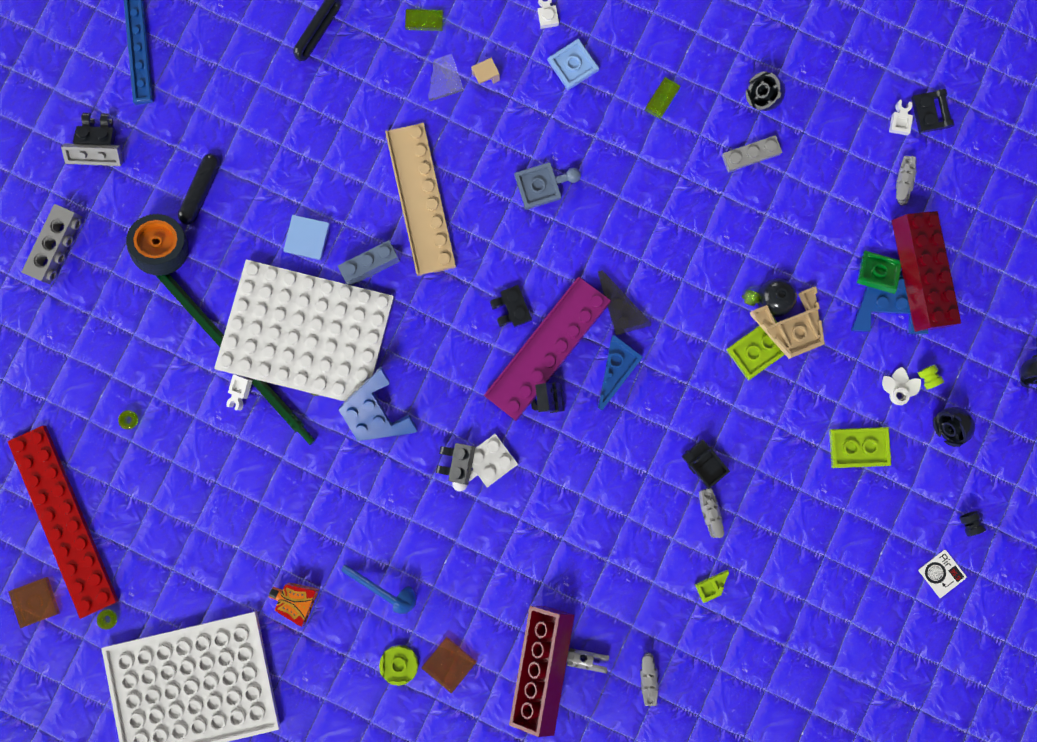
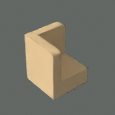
M492 57L471 67L472 74L476 77L479 84L490 79L493 84L500 81V74Z

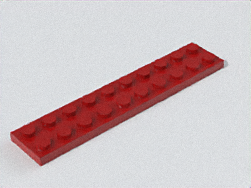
M40 426L7 441L79 618H84L119 602L47 427Z

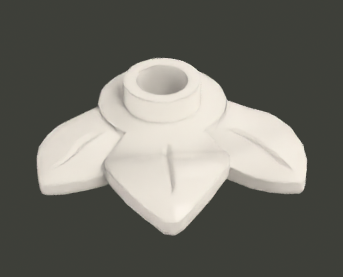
M900 367L893 373L892 378L888 376L883 377L882 386L890 394V399L894 404L904 405L911 396L919 392L921 379L909 380L905 369ZM898 392L902 395L901 399H898L896 396Z

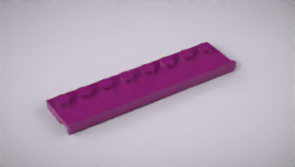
M578 277L484 396L517 421L535 399V385L547 383L608 307L611 300L581 279V277Z

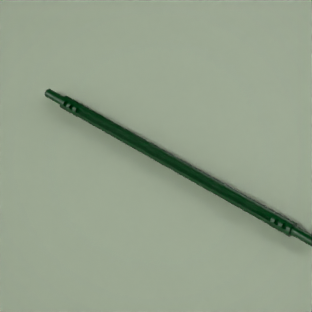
M170 274L155 275L213 341L221 347L224 334ZM248 378L253 380L252 384L309 445L316 441L304 428L301 420L267 382Z

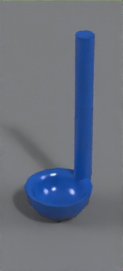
M344 565L341 569L343 573L391 603L395 613L406 614L416 605L417 597L415 591L409 586L405 587L395 597L349 566Z

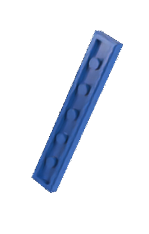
M124 0L133 103L135 105L154 103L144 0Z

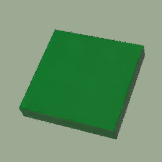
M864 251L857 283L895 294L901 271L900 260Z

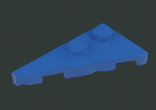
M615 335L612 336L598 405L600 410L604 409L643 358Z

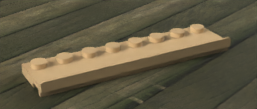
M424 123L389 131L386 130V138L417 276L456 268Z

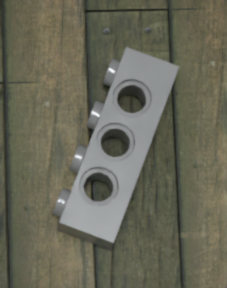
M54 204L21 273L51 284L56 278L59 265L65 259L67 248L73 242L76 230L81 226L82 216ZM64 225V229L60 232V227ZM56 242V246L52 249V244ZM45 259H48L47 264L44 266Z

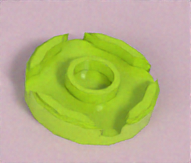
M395 645L387 649L380 658L379 663L382 677L388 683L397 686L409 683L415 677L419 666L418 658L414 651L404 645Z

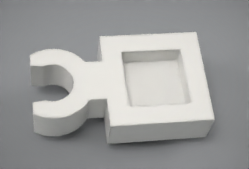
M538 0L539 6L542 7L538 8L537 11L540 29L559 26L556 5L551 6L552 0L546 2Z
M899 100L895 106L897 112H894L891 117L889 132L908 136L913 115L908 114V111L912 108V102H909L906 108H903L901 105L902 100Z
M233 374L228 393L232 394V396L227 401V407H234V403H236L235 410H242V399H248L253 380Z

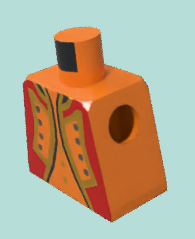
M287 583L283 590L273 586L269 593V598L278 601L275 608L276 612L302 627L308 620L320 589Z

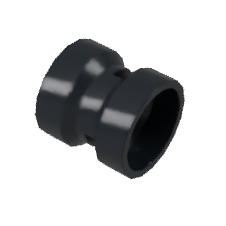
M978 511L969 512L959 517L961 523L966 527L965 533L967 536H974L986 531L985 525L980 521L981 516Z

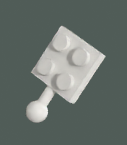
M496 434L475 448L472 463L473 470H471L469 482L476 476H479L485 486L489 487L518 465ZM452 482L453 488L456 491H464L468 486Z

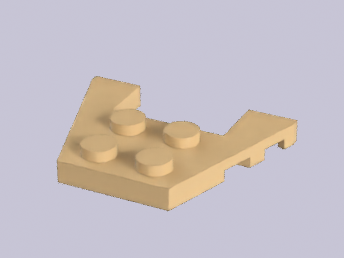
M816 286L798 294L806 312L775 323L767 305L750 312L752 318L788 359L825 344L822 321L819 320L818 310L820 307L816 299Z

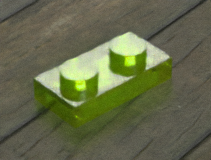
M406 9L405 29L443 31V10Z
M664 77L647 104L645 111L661 119L681 86Z

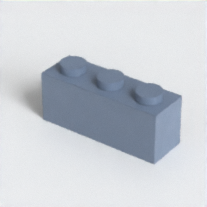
M388 240L338 265V268L345 282L352 286L400 262L391 242Z

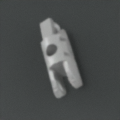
M904 156L898 173L896 198L898 204L902 206L907 205L910 193L914 187L917 172V159L914 156Z
M712 488L700 490V506L705 524L710 532L709 534L713 538H722L724 536L723 520Z
M570 648L567 666L607 674V668L593 665V659L605 662L609 661V656ZM580 658H584L586 661L582 662Z
M648 652L642 658V669H640L641 690L645 706H657L659 690L658 669L655 668L653 654Z

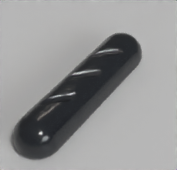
M341 0L323 1L293 48V54L299 61L307 60L339 11Z
M212 153L206 154L200 162L178 211V219L183 224H192L199 214L220 167V159L217 155Z

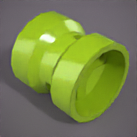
M936 364L917 372L920 378L925 379L923 385L926 390L945 382L943 377L937 374L938 368Z

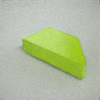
M728 570L694 584L703 603L722 595L724 584L729 575Z

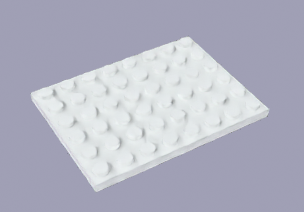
M246 259L214 369L345 402L368 378L374 375L394 296Z
M257 611L102 648L119 742H229L281 728Z

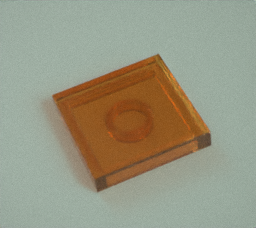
M48 577L8 591L20 628L60 614Z
M446 636L422 666V669L452 694L477 661Z

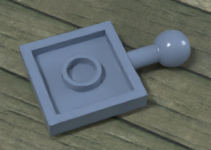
M549 162L514 173L525 210L561 200L557 184L566 181L571 183L578 182L581 178L579 169L570 168L566 174L555 177Z

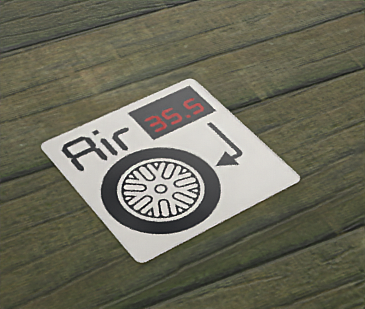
M943 550L918 570L939 598H942L967 578L946 550Z

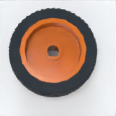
M150 214L139 218L129 228L126 237L127 250L134 264L143 272L157 276L170 274L179 269L186 261L188 241L184 230L173 218L162 214Z

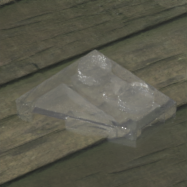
M452 54L434 59L430 92L428 93L429 102L464 91Z

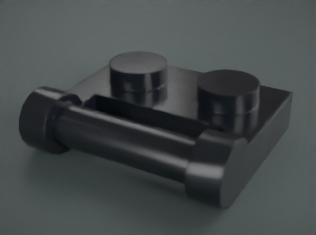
M946 89L911 97L919 133L947 129L954 126V120L950 117L946 99L948 95ZM934 99L939 101L943 122L938 120Z

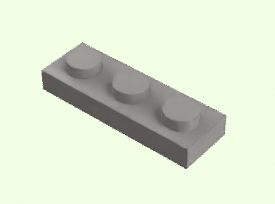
M775 135L722 154V158L729 173L781 155L782 150Z
M64 143L61 146L65 164L121 166L123 164L121 149L117 145Z

